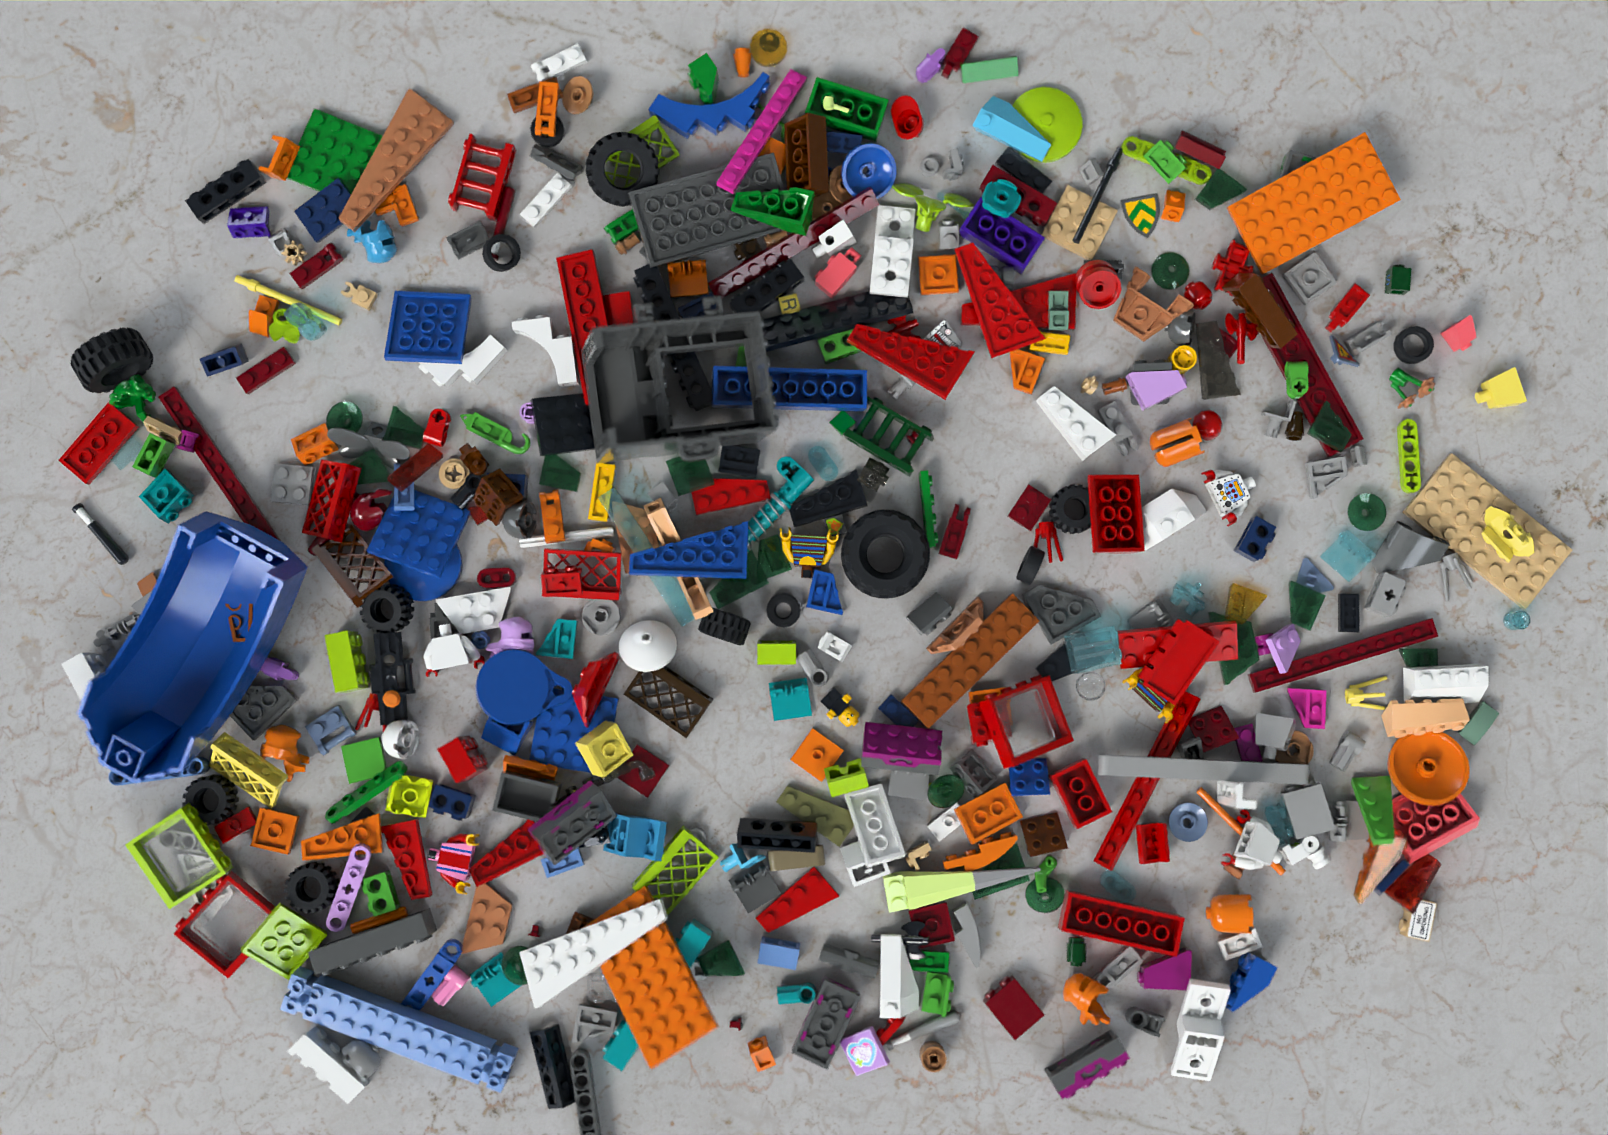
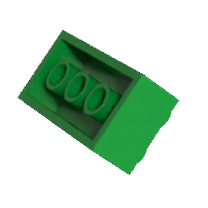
M816 77L805 114L811 113L826 117V127L848 134L862 135L864 139L877 142L889 99ZM824 97H833L834 104L849 108V112L846 113L837 109L825 110L823 107Z

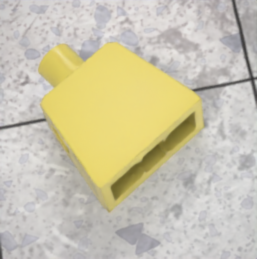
M1516 367L1481 383L1483 391L1475 393L1476 402L1478 404L1487 402L1489 409L1516 406L1527 402Z

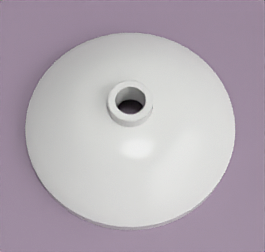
M654 620L640 621L631 625L625 630L619 641V652L624 663L630 668L642 672L656 671L663 668L673 659L677 650V640L671 628L664 623Z

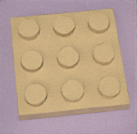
M1067 185L1042 236L1087 260H1093L1118 210L1099 201L1080 243L1076 244L1072 240L1093 197Z

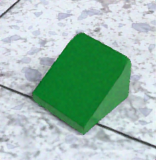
M841 411L829 423L843 436L847 428L851 429L856 424V421L845 411Z

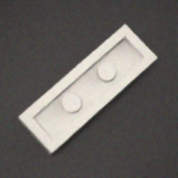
M556 173L520 213V216L532 227L536 228L572 188V185Z

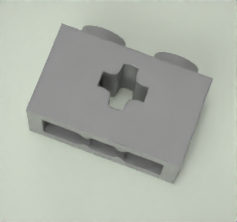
M1387 572L1378 573L1364 608L1383 617H1391L1398 610L1399 605L1397 603L1399 598L1405 593L1406 581Z

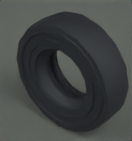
M556 116L555 137L535 135L536 117L532 121L530 127L531 136L538 145L546 148L554 147L563 139L564 125L559 117ZM543 121L542 126H543L544 124H549V122Z
M781 593L776 594L770 599L766 612L771 623L784 628L796 623L800 617L801 609L795 597L790 594ZM780 603H787L791 607V613L788 617L782 618L777 615L776 607Z

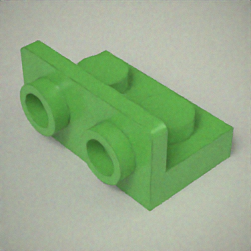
M1160 140L1143 157L1170 184L1188 168L1186 166L1187 160L1181 154L1176 155L1173 151L1175 147L1168 140Z
M927 971L921 1006L922 1012L941 1014L943 1017H946V1012H950L951 1000H948L949 992H953L954 981L951 980L950 974Z

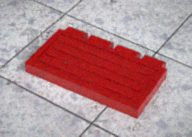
M1180 619L1176 620L1170 629L1175 633V636L1167 633L1159 645L1164 649V652L1162 653L1156 649L1148 660L1153 665L1152 669L1145 665L1138 675L1143 680L1142 684L1173 705L1177 704L1220 643L1219 640L1187 619L1184 622Z

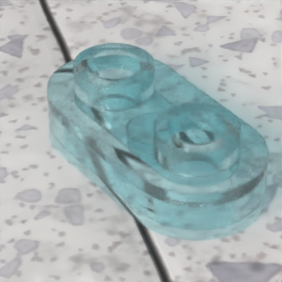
M815 446L811 448L808 453L810 463L822 480L827 482L833 481L838 475L837 466L823 447ZM817 452L821 454L819 459L814 457V454ZM831 468L832 473L826 474L825 469Z
M1107 870L1101 874L1100 884L1108 892L1124 903L1134 900L1136 890L1133 885L1114 871ZM1109 876L1113 879L1111 883L1106 882ZM1123 889L1128 890L1127 895H1122Z

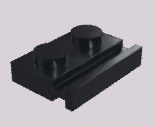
M732 445L722 446L718 472L756 478L760 450Z

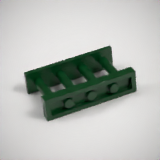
M868 396L869 410L856 429L852 431L847 428L843 434L845 439L910 477L914 471L911 466V460L925 438L931 442L934 440L932 430L924 425L922 427L884 406V402L876 397L872 399ZM879 410L887 416L873 438L867 440L863 438L862 433L876 411ZM894 419L901 423L902 427L890 446L884 450L879 447V441ZM911 429L919 435L906 456L899 459L895 457L894 452L908 430Z

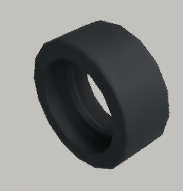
M499 234L486 241L483 246L482 255L484 262L489 268L494 271L504 272L518 264L521 250L513 237ZM504 242L510 247L512 258L507 264H499L492 257L491 248L495 243Z
M1411 326L1396 336L1393 343L1394 352L1402 362L1416 364L1431 355L1434 348V340L1431 333L1425 328ZM1410 334L1417 335L1423 341L1424 350L1418 356L1409 355L1403 347L1404 339Z
M1030 546L1020 565L1016 579L1029 585L1032 584L1040 569L1045 552Z

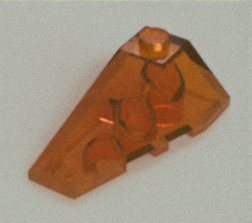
M1394 828L1395 839L1393 844L1373 845L1369 835V839L1366 841L1370 843L1368 853H1363L1362 857L1364 870L1359 872L1354 890V897L1359 904H1363L1398 861L1402 852L1406 850L1408 841L1402 831Z

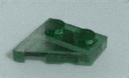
M1217 168L1195 200L1208 210H1212L1245 193L1247 188Z
M1325 401L1307 434L1342 452L1352 434L1342 424L1340 417L1335 415L1330 407L1331 404Z
M393 406L384 441H397L406 447L422 450L425 429L401 412L399 408Z
M778 534L759 541L757 582L792 570L783 552Z
M729 940L722 942L697 958L705 976H742L745 974Z

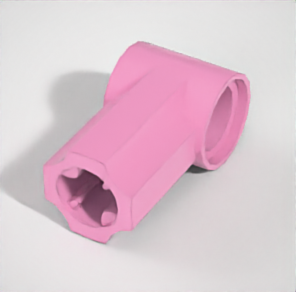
M457 965L444 977L445 980L431 995L433 1000L443 1007L457 990L459 991L470 979V976Z

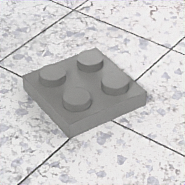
M1315 252L1283 274L1285 280L1304 305L1337 283Z
M275 464L270 501L309 505L312 496L315 468Z

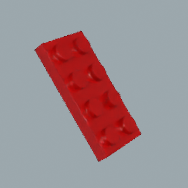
M108 402L58 461L85 484L90 485L139 426Z

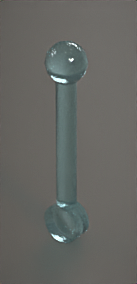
M941 192L936 196L939 200L945 199ZM947 203L962 214L963 219L968 217V211H963L959 207Z

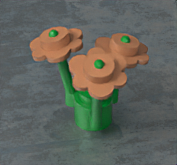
M1397 368L1389 378L1393 382L1391 387L1404 400L1397 408L1411 407L1415 403L1414 399L1417 394L1406 397L1399 386L1404 387L1410 381L1420 387L1418 389V397L1423 398L1434 391L1435 383L1433 380L1435 377L1421 381L1402 369Z

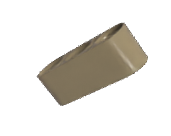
M816 845L815 853L767 851L769 871L825 865L823 845Z

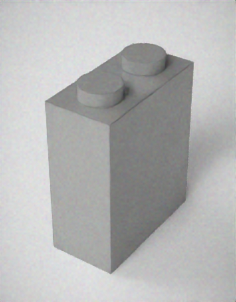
M1312 780L1303 787L1296 788V785L1284 788L1285 791L1280 793L1295 839L1335 829L1321 783H1315V780Z

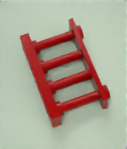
M469 133L468 139L464 141V155L453 193L449 194L448 203L453 211H457L459 204L483 210L489 220L497 222L503 191L508 183L516 149L513 144L506 143L505 148L501 150L477 144L474 135ZM477 151L500 157V166L492 167L471 161L473 152ZM473 169L495 175V183L488 185L466 179L468 170ZM464 186L490 193V201L483 203L461 197Z

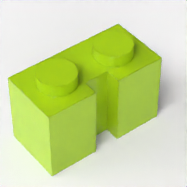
M861 758L846 762L847 766L842 768L839 767V764L824 768L831 797L869 787L864 767H861Z

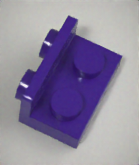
M268 206L230 208L227 227L232 237L270 236L271 232L268 228L270 211Z

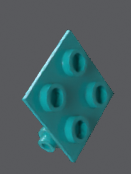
M807 677L769 683L774 721L812 716Z
M502 952L469 975L472 979V986L474 988L478 987L491 1007L523 985V982Z

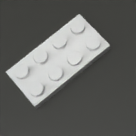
M882 783L844 794L867 867L905 857V851Z

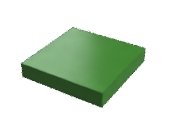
M380 737L341 746L349 784L372 779L377 773L387 769Z

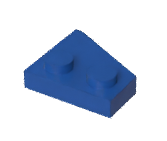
M814 570L806 605L807 608L843 615L834 574Z

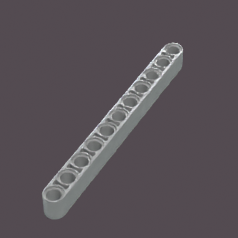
M1099 755L1098 775L1308 785L1310 765Z

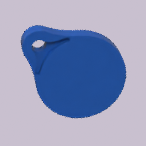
M506 650L493 655L480 669L475 684L477 701L482 710L491 719L507 725H519L529 722L544 711L566 703L572 696L573 691L571 683L566 678L554 673L537 657L522 650ZM555 686L561 687L563 695H554L553 688Z

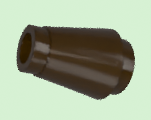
M1293 411L1291 421L1288 422L1285 430L1288 440H1302V436H1304L1302 412Z

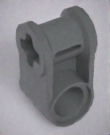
M1130 1007L1125 1014L1126 1020L1133 1027L1160 1037L1159 1031L1163 1021L1166 1020L1165 1017L1137 1007ZM1139 1013V1014H1140L1139 1020L1136 1021V1022H1133V1020H1132L1133 1016H1134L1135 1014Z

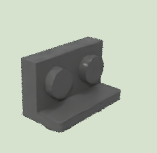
M973 749L950 767L955 778L962 782L966 791L973 797L982 794L997 780Z

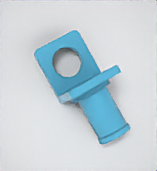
M731 844L730 848L733 854L720 861V865H725L722 867L725 872H728L738 864L741 869L750 868L766 858V856L757 855L748 861L743 849L737 848V844Z

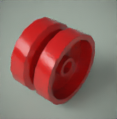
M1098 259L1089 261L1082 265L1076 273V289L1083 303L1093 309L1107 308L1119 298L1122 290L1121 281L1113 266L1108 262Z

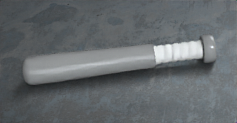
M957 1011L949 1012L946 1014V1017L940 1016L908 1030L907 1033L889 1039L886 1042L889 1051L893 1050V1047L898 1044L915 1040L958 1023L960 1016Z

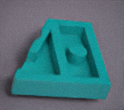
M557 619L552 630L544 639L545 641L537 650L536 656L574 659L578 621Z

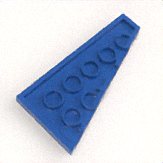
M746 521L715 532L710 531L689 537L676 543L671 542L655 549L650 548L630 554L629 575L746 579L749 522Z

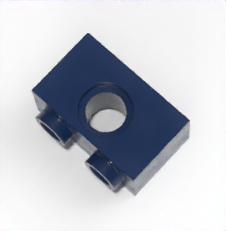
M242 343L208 354L199 359L207 377L238 367L249 361Z

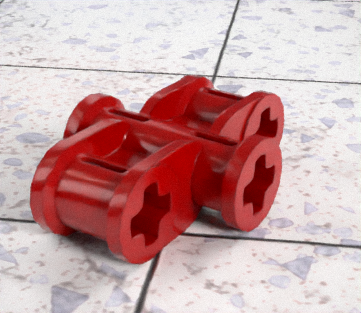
M1235 239L1231 240L1225 258L1217 253L1212 263V270H1220L1214 286L1215 291H1224L1222 287L1238 273L1253 272L1254 266L1244 265L1249 254L1247 246L1237 243Z

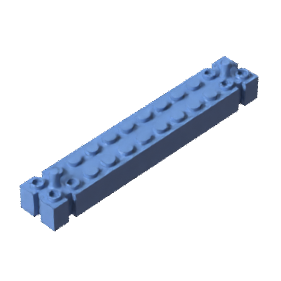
M302 966L292 973L287 987L290 991L284 996L280 1010L293 1015L301 1012L303 1013V1019L479 1085L481 1081L486 1082V1088L499 1093L502 1092L511 1072L510 1068L515 1061L519 1049L506 1043L501 1047L496 1045V1039L404 1006L403 1004L401 1005L398 1002L329 976L321 975L318 978L314 976L313 970Z

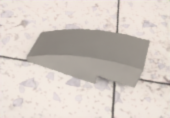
M965 902L952 909L961 925V928L955 930L974 966L977 968L980 966L979 936L973 915Z

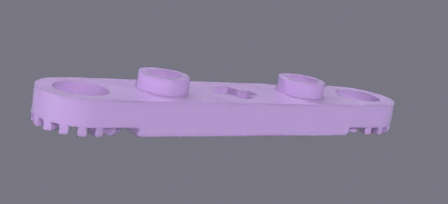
M365 843L356 844L349 855L326 920V926L333 932H339L345 928L367 868L371 850ZM363 850L365 851L366 856L364 858H359V856L356 855V851ZM348 884H350L352 888L350 889V891H347L345 887ZM339 918L342 924L334 925L331 919Z

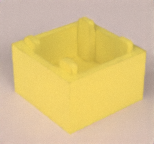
M602 722L575 742L592 775L606 777L633 756L617 723Z

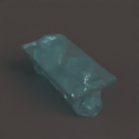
M1280 802L1277 803L1276 808H1273V805L1265 807L1268 823L1270 825L1277 824V827H1273L1272 830L1280 841L1279 845L1284 844V840H1287V843L1290 844L1293 831L1291 826H1287L1285 808L1281 807Z

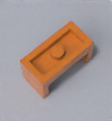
M273 135L271 139L279 143L269 167L259 166L258 170L271 178L286 181L300 146L287 138Z

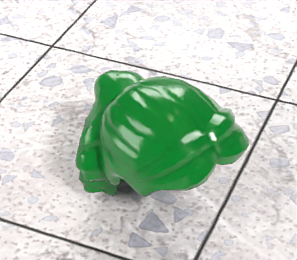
M136 374L115 387L113 393L109 395V404L118 409L135 406V400L140 398L143 401L147 399L149 402H154L156 392L139 374Z

